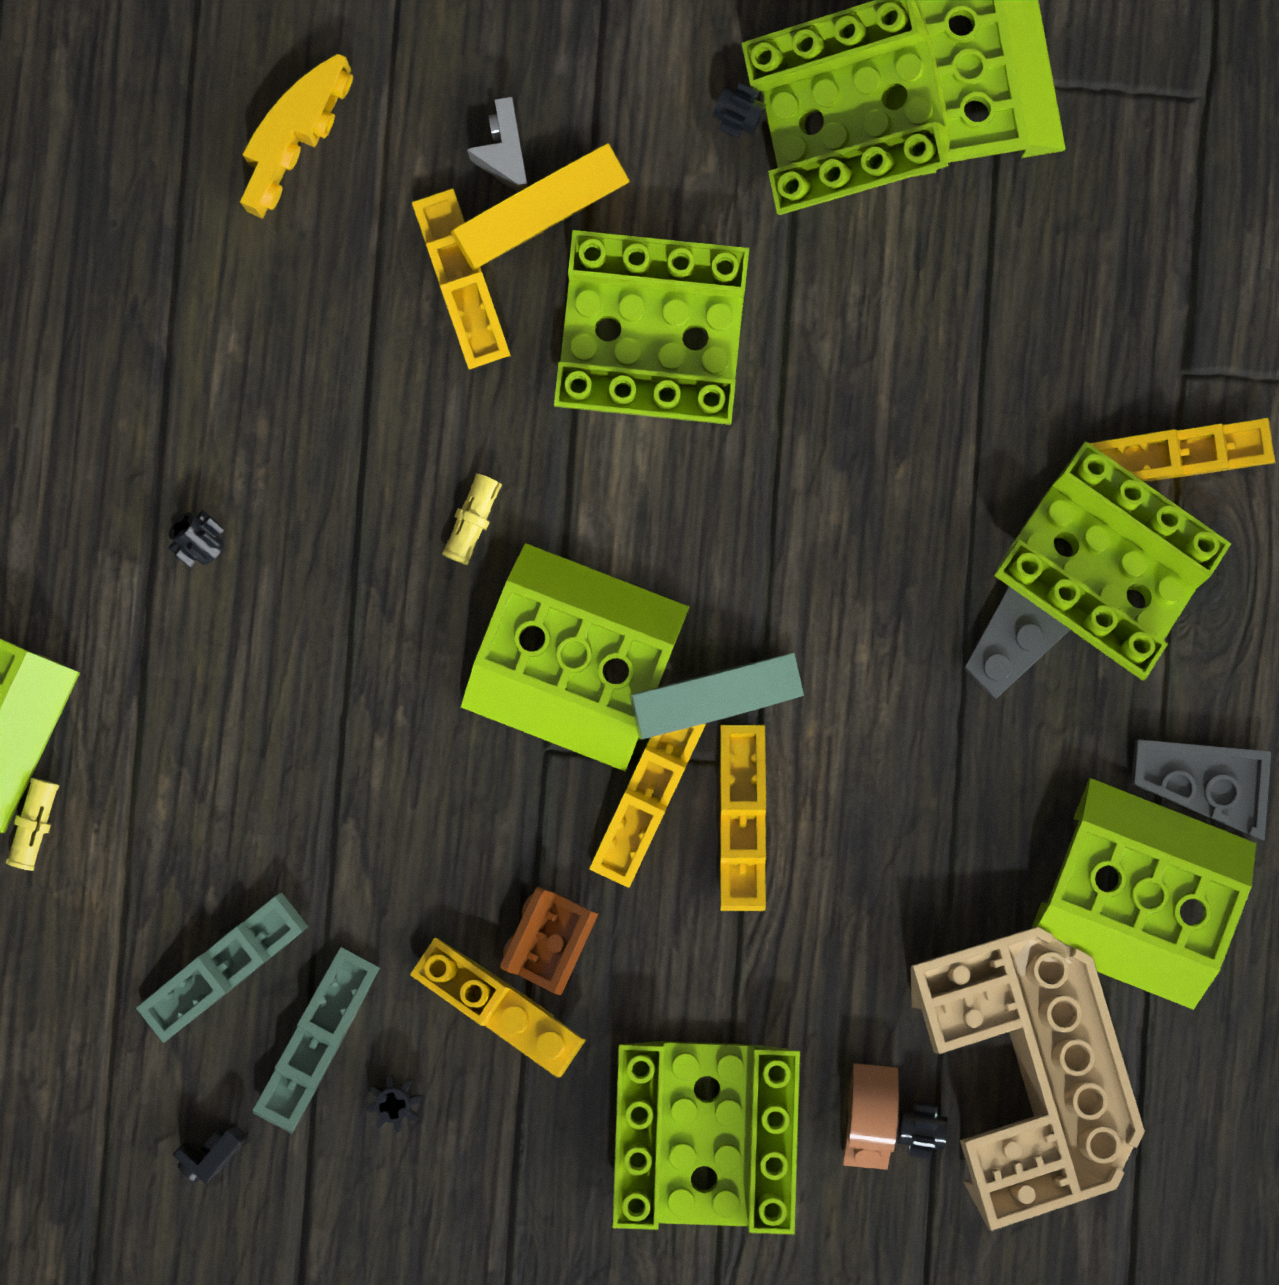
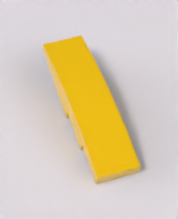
M609 143L453 229L451 234L473 271L583 210L588 205L616 191L630 181Z
M454 189L412 202L468 369L510 356L481 268L478 267L472 271L451 234L453 229L465 223Z
M1268 418L1227 425L1221 423L1179 431L1173 429L1089 443L1143 482L1275 463Z
M706 723L650 737L589 868L590 870L628 888L630 887Z
M721 725L720 728L721 911H765L766 908L765 725Z

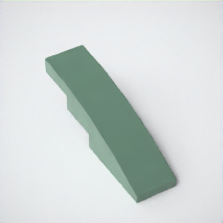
M789 653L710 672L707 675L629 694L639 738L645 739L804 696L795 653Z
M281 892L246 921L230 931L209 950L192 961L136 1009L164 1043L304 932L308 925Z
M340 947L297 1024V1029L278 1061L271 1079L253 1109L254 1114L291 1134L294 1132L379 972V967Z

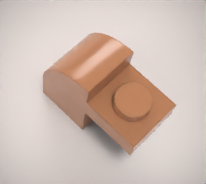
M853 1063L848 1092V1125L843 1149L844 1166L888 1169L890 1153L894 1152L899 1103L898 1068Z

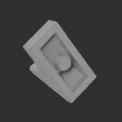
M512 97L496 99L497 114L489 115L493 142L501 140L502 143L469 148L467 151L473 163L518 193L528 186Z

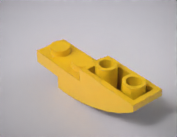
M337 54L319 64L299 79L272 107L253 134L243 153L249 166L255 168L240 201L248 213L263 219L267 209L273 210L282 193V186L279 183L286 169L291 171L294 168L300 155L301 147L297 145L299 141L315 148L319 138H326L335 119V114L331 112L338 97L341 99L346 97L353 80V75L350 74L351 68L346 57Z
M438 938L433 939L410 974L479 1025L486 1026L556 1077L563 1075L585 1042L583 1037L554 1018V1015Z

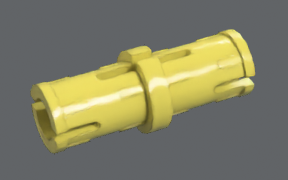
M476 473L462 509L457 508L454 515L457 521L442 555L459 563L469 564L473 549L482 530H487L490 523L487 521L494 500L502 487L501 483Z
M31 778L21 815H16L14 824L18 827L8 859L5 862L10 866L34 871V864L43 834L49 833L51 824L47 823L56 791L59 788V785L37 778Z

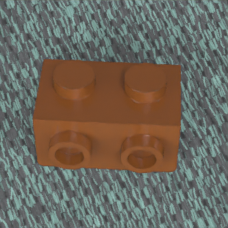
M537 887L534 893L526 900L522 909L520 924L515 934L510 937L504 947V958L500 968L509 973L517 974L554 994L562 995L598 917V913L555 892Z

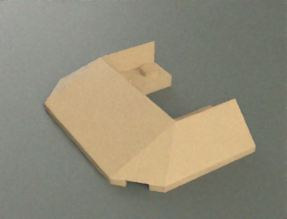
M1034 927L912 965V1008L922 1010L934 1053H944L1009 1032L1034 1117L960 1140L971 1178L963 1180L988 1229L992 1231L1117 1189L1125 1173L1122 1170L1133 1147L1137 1148L1145 1131L1093 958L1054 938L1052 934L1043 929Z

